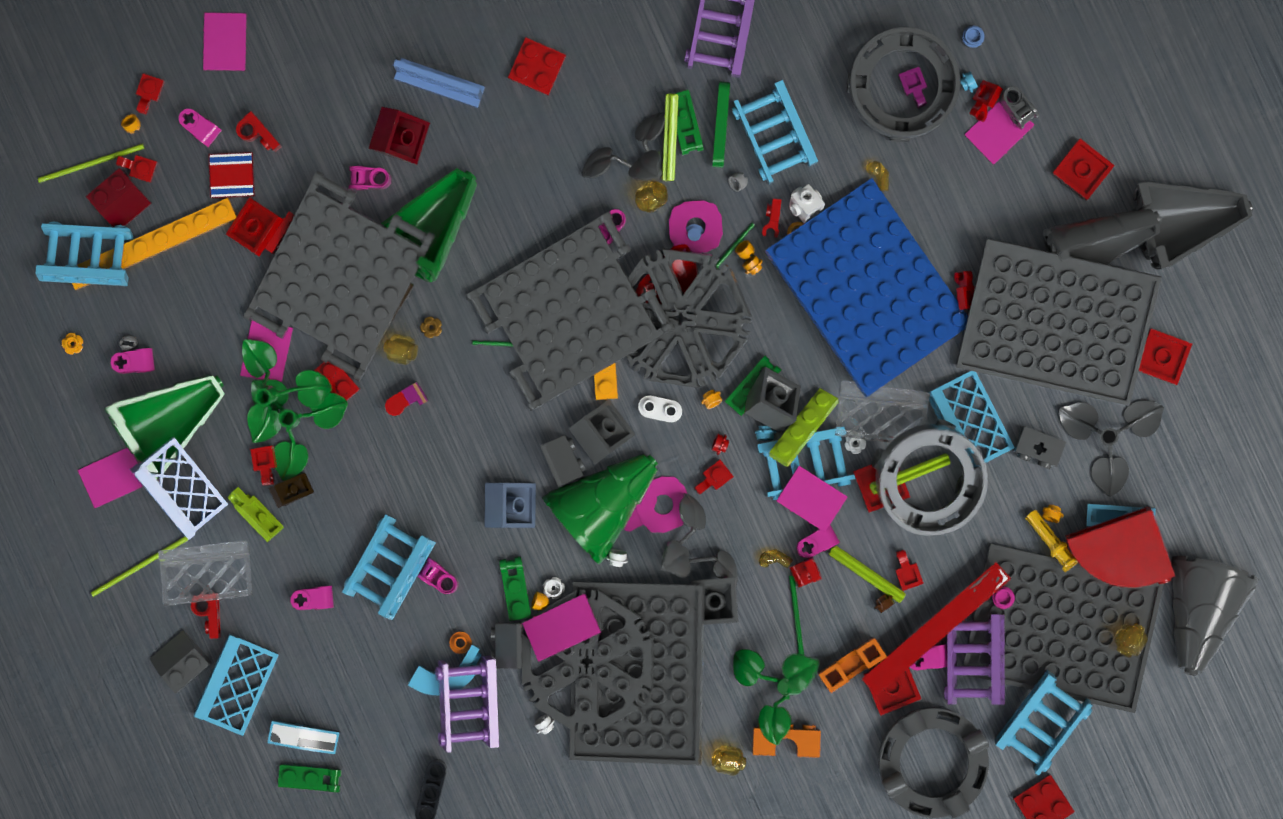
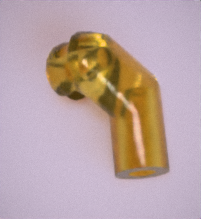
M878 161L869 162L866 170L869 174H874L878 178L879 191H889L888 170Z
M774 549L763 552L760 555L759 564L766 568L770 564L778 562L785 568H788L793 559Z

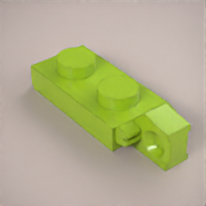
M237 487L228 496L235 509L267 542L284 528L254 495L252 497L248 494L246 495Z

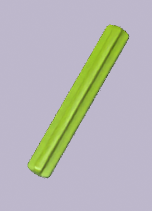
M675 93L665 95L662 180L674 181L678 116V94Z
M948 454L939 455L897 472V485L950 465L951 461ZM876 481L870 484L873 494H877Z
M833 546L829 551L831 557L886 595H892V599L898 603H901L905 598V592L838 546Z

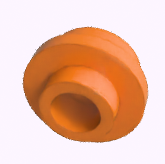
M465 632L454 633L450 638V648L458 654L466 653L472 645L471 637ZM458 639L464 640L465 644L463 647L457 646L456 641Z

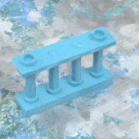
M783 80L774 84L775 89L772 90L771 94L743 106L740 105L738 100H735L733 103L734 107L731 108L735 119H740L761 166L758 169L763 181L767 180L768 184L774 181L771 175L800 162H807L809 167L818 163V159ZM774 101L777 103L781 102L784 110H781L780 114L749 126L745 114ZM784 121L786 123L790 122L793 130L789 134L760 147L758 146L754 134ZM793 141L794 143H799L802 149L798 151L799 154L767 167L763 154Z
M59 222L42 224L41 228L45 236H49L46 263L36 265L35 274L39 281L128 286L129 278L126 271L121 268L124 240H133L130 228L122 225L115 227L62 225ZM58 236L71 237L68 265L65 267L55 265ZM80 238H93L90 266L87 268H79L77 266ZM102 239H115L113 263L110 269H101L99 267Z
M845 427L815 432L807 442V448L810 447L815 476L827 484L837 483L838 487L851 484L850 480L855 479L854 474L847 476L840 441H842L841 436L846 435ZM826 439L832 444L838 478L825 480L818 447L820 441ZM778 440L757 444L758 453H763L764 457L766 456L773 491L766 493L767 497L772 496L773 500H777L784 490L781 487L776 460L769 456L770 450ZM798 455L790 464L792 474L800 466Z
M385 514L384 518H381L378 522L377 530L354 572L346 579L342 593L354 597L356 592L379 605L380 610L378 614L393 620L436 542L422 535L419 539L411 537L394 527L396 519ZM389 534L412 547L413 551L409 558L405 559L383 546ZM378 553L401 566L402 571L397 578H393L372 565ZM367 573L390 586L391 590L387 597L383 598L361 585Z
M1049 670L1044 673L994 739L995 745L1003 750L1006 745L1008 747L1012 746L1036 763L1034 771L1038 776L1042 771L1046 772L1052 764L1051 759L1080 721L1087 719L1092 712V703L1088 698L1082 704L1056 686V677ZM1046 693L1053 694L1076 711L1069 722L1043 704L1041 699ZM1032 711H1039L1063 729L1056 739L1029 721L1030 718L1028 716ZM1019 728H1025L1050 746L1042 757L1016 739L1015 734Z

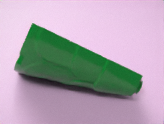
M456 168L425 189L424 193L401 207L395 213L401 216L403 221L427 234L430 232L435 235L425 257L421 256L416 262L419 269L415 276L424 281H436L445 265L452 244L456 240L461 222L466 218L477 187L476 177L471 172H463ZM395 214L380 224L388 228ZM397 227L395 232L422 246V240Z
M208 374L173 383V386L145 392L143 395L114 402L105 408V412L110 414L109 420L134 458L139 463H142L172 437L184 449L199 426L205 423L225 395L221 389L224 385L217 375L214 377ZM174 445L166 450L165 458H176L178 450ZM152 461L146 468L150 473L159 474L161 461ZM165 462L164 472L172 462Z
M641 454L607 466V469L582 477L578 481L551 490L542 499L581 547L600 565L609 555V551L613 548L622 530L625 529L636 506L642 502L658 472L656 469L658 463L650 454L647 457Z

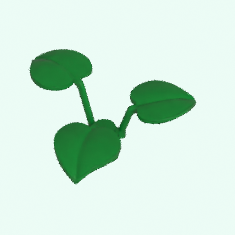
M251 339L243 340L242 356L247 371L256 378L266 373L262 384H260L261 389L255 393V400L258 404L252 406L247 415L252 442L258 443L274 437L282 428V425L279 423L280 412L273 410L271 404L278 399V396L298 391V399L303 405L316 407L326 400L332 390V386L323 374L314 370H305L296 376L295 380L298 387L277 391L274 386H266L270 376L269 369L275 367L277 363L276 351L267 342Z
M253 380L251 383L254 405L258 404L255 400V393L261 389L260 384H262L263 380ZM268 380L266 386H274L277 391L287 389L282 382L277 380ZM288 393L278 396V399L271 403L273 410H281L279 423L286 427V432H288L291 443L281 442L274 447L277 468L275 469L281 480L286 481L299 475L306 467L309 458L307 448L304 445H295L296 441L292 428L299 425L300 418L314 416V423L318 427L323 429L334 428L341 422L348 407L347 400L342 396L329 393L322 404L310 407L311 413L303 414L284 409L283 405L287 403L289 398Z
M748 649L738 650L733 658V671L736 680L741 685L753 686L758 678L778 683L777 689L783 697L776 701L773 707L770 705L764 706L760 711L758 720L760 730L765 738L772 744L779 745L790 729L791 717L784 707L778 706L785 700H789L791 695L800 694L809 685L815 675L819 661L801 654H791L786 657L782 665V672L786 678H774L760 674L765 667V663L757 652Z

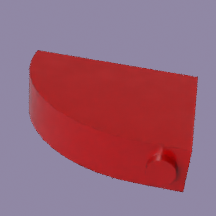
M1150 506L1065 535L1068 545L1080 565L1091 575L1108 584L1120 587H1142L1157 582L1158 584H1164L1171 581L1172 577H1175Z

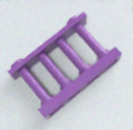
M700 0L692 47L686 50L684 62H689L688 68L692 69L693 61L722 66L732 71V77L740 78L755 0H729L739 2L740 5L744 6L743 14L738 13V16L704 9L705 0ZM705 18L736 24V27H740L739 36L734 35V37L699 31L701 19ZM697 40L732 46L733 49H736L735 58L730 57V59L696 53Z
M991 615V619L988 622H961L947 634L948 686H945L944 689L945 700H948V704H957V698H989V700H992V704H1005L1004 615ZM957 631H988L991 633V642L988 644H957ZM957 653H988L991 655V664L988 666H957ZM957 675H988L991 678L992 686H989L988 689H957Z
M490 655L481 656L482 663H479L477 666L448 668V664L445 661L438 660V667L435 669L436 679L439 680L441 733H438L439 746H442L446 752H451V743L482 740L490 748L499 747L496 659ZM476 674L482 676L483 685H480V687L449 690L448 677ZM476 696L483 698V707L481 709L450 712L449 699ZM475 718L484 720V728L481 731L451 734L450 721Z

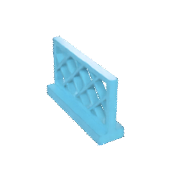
M969 371L926 393L938 419L954 424L957 431L965 435L966 426L978 429L975 440L970 441L975 447L980 446L988 449L984 458L985 463L1015 448L976 372ZM972 376L975 382L973 391L962 388L964 379ZM948 387L956 389L955 400L946 399L942 390ZM961 391L972 395L969 406L958 403ZM975 396L984 400L985 407L983 411L972 408ZM956 406L967 409L964 421L956 418L954 414ZM971 411L982 414L979 426L968 423ZM985 416L994 419L995 427L993 431L982 427ZM981 431L992 434L989 446L978 442ZM995 436L1003 438L1007 447L1001 450L992 447ZM970 447L965 449L972 461L973 468L978 466L971 455L974 454L973 450Z
M229 633L194 711V717L243 736L279 654ZM240 643L249 647L251 656L239 660L237 649ZM252 649H255L260 652L254 654ZM262 654L271 656L272 659L269 665L260 668L256 657ZM234 656H236L237 661L232 663ZM253 658L257 670L245 674L241 663ZM239 664L243 675L230 680L228 675L229 668ZM266 670L265 675L263 677L261 671ZM259 673L262 682L259 686L251 689L247 677ZM225 677H227L228 681L223 683ZM245 679L249 690L236 695L232 683ZM230 684L234 696L221 700L219 695L220 688ZM258 690L257 693H256V695H255V697H254L253 691ZM250 693L253 702L251 706L242 709L238 697ZM216 697H218L219 702L214 703ZM236 699L240 710L227 715L223 703ZM221 705L224 717L214 719L208 716L213 707ZM249 710L248 713H247V716H246V718H245V715H244L243 712ZM241 713L244 722L241 729H238L231 725L229 718ZM226 719L227 722H228V724H226V723H224V722H221V721H223V720Z

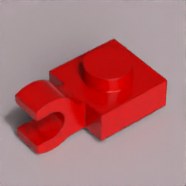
M142 74L136 95L141 97L136 109L139 113L147 115L151 100L158 102L165 83L164 80Z
M983 80L973 97L976 104L970 110V115L976 117V120L984 122L988 115L987 108L993 109L1003 89L996 84Z
M138 155L135 156L134 161L118 156L116 165L130 169V177L151 183L158 162Z
M772 199V204L767 203L766 216L770 217V220L762 229V236L764 237L766 236V230L770 228L775 232L774 238H777L779 235L778 222L781 199Z
M963 271V274L962 272L954 273V280L960 285V288H956L959 310L970 309L975 289V286L972 284L973 274L971 271Z
M274 446L250 449L253 470L260 471L262 485H273L274 477L271 469L277 468Z
M720 459L703 472L706 479L698 484L695 490L699 495L710 486L717 490L734 476Z
M904 549L895 552L901 566L895 569L902 591L924 584L917 563H909Z

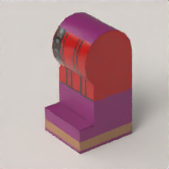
M415 382L390 397L385 403V409L388 414L398 416L404 412L406 407L418 401L421 406L429 400L419 383Z

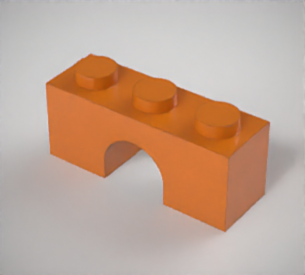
M872 637L818 672V675L829 692L832 693L848 683L854 676L871 668L887 656L877 640Z
M758 723V727H753L752 754L775 756L776 745L765 738ZM791 724L787 735L783 739H791L796 743L797 757L820 758L821 730L816 729V725H803V728H794V724Z

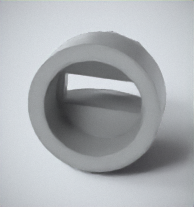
M738 172L728 178V182L734 191L739 192L747 186L748 178L744 177L743 173Z
M125 335L120 339L119 345L124 352L137 349L138 341L132 335ZM123 341L134 342L133 346L123 345Z

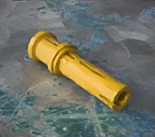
M1037 510L1032 511L1026 516L1025 519L1049 547L1050 555L1055 557L1063 566L1062 570L1066 572L1073 568L1078 561L1067 548L1068 544L1064 541L1061 542Z

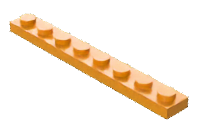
M229 198L125 243L121 268L126 269L235 220L237 216ZM114 248L100 254L99 267L101 269H110L112 267ZM91 259L86 260L78 264L77 266L79 268H87L88 266H90ZM72 283L75 290L90 285L82 283Z

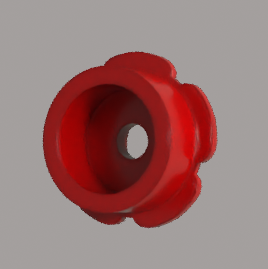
M717 434L711 450L717 452V455L721 452L725 453L729 440L726 439V434Z

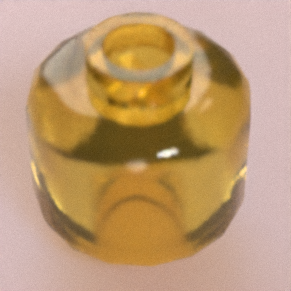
M649 180L642 185L635 195V201L639 209L653 213L665 205L668 201L666 186L655 180Z
M394 334L390 340H386L384 352L390 362L408 365L416 359L418 345L412 337Z
M1137 623L1124 625L1115 638L1117 651L1129 658L1138 656L1148 641V637L1144 633L1145 629Z
M722 745L719 749H715L713 753L712 766H715V770L718 773L736 776L740 770H744L746 758L743 757V752L740 748Z

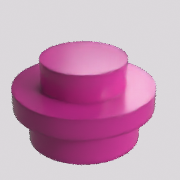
M1001 587L992 595L994 605L1001 609L1011 607L1015 600L1013 591L1008 587Z

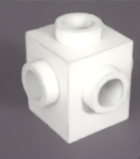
M809 184L803 188L798 187L791 194L789 203L791 212L798 216L804 224L823 212L825 206L820 193Z

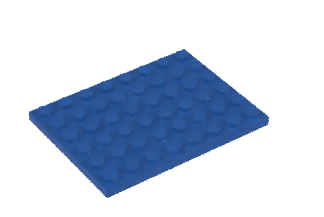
M873 178L764 251L865 398L956 336L966 327L968 315L964 310H959L958 301Z

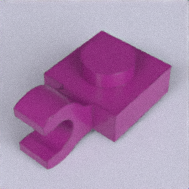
M920 67L898 74L905 95L913 94L917 109L926 106L927 103L922 90L926 89L927 85Z

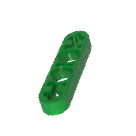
M719 81L712 163V167L723 168L730 93V82Z

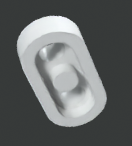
M645 396L638 405L641 415L651 419L672 423L679 420L682 415L681 405L674 400ZM648 402L654 405L651 411L645 409V405ZM669 407L675 409V414L672 416L667 414Z

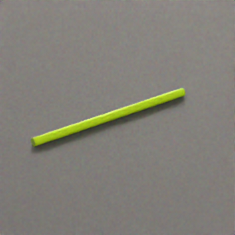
M143 144L136 145L39 177L38 181L41 183L145 148Z
M185 536L93 590L90 592L93 597L185 543L188 539Z

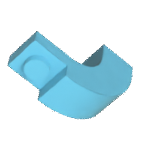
M472 644L459 667L471 666V664L476 666L481 657V654L478 653L480 647ZM419 665L408 686L425 694L440 695L439 680L436 679L435 673ZM475 675L448 677L449 690L463 688Z

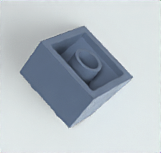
M485 483V527L535 528L536 483Z

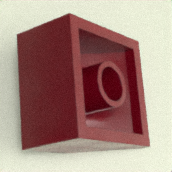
M381 107L368 149L417 165L430 122L400 110Z
M121 168L117 169L86 196L112 227L128 225L152 204Z

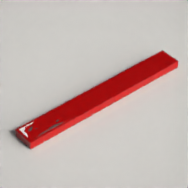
M997 562L993 564L864 676L862 680L877 696L1011 578Z

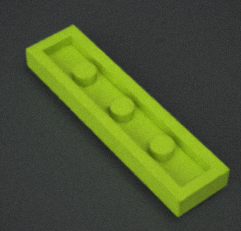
M819 388L796 417V421L789 426L770 450L769 456L789 467L838 404V398Z

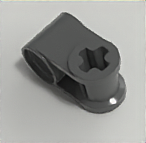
M1011 86L1000 94V104L1020 130L1031 119L1039 117L1036 108L1018 87ZM1008 92H1012L1015 95L1016 100L1014 103L1007 100L1006 95Z

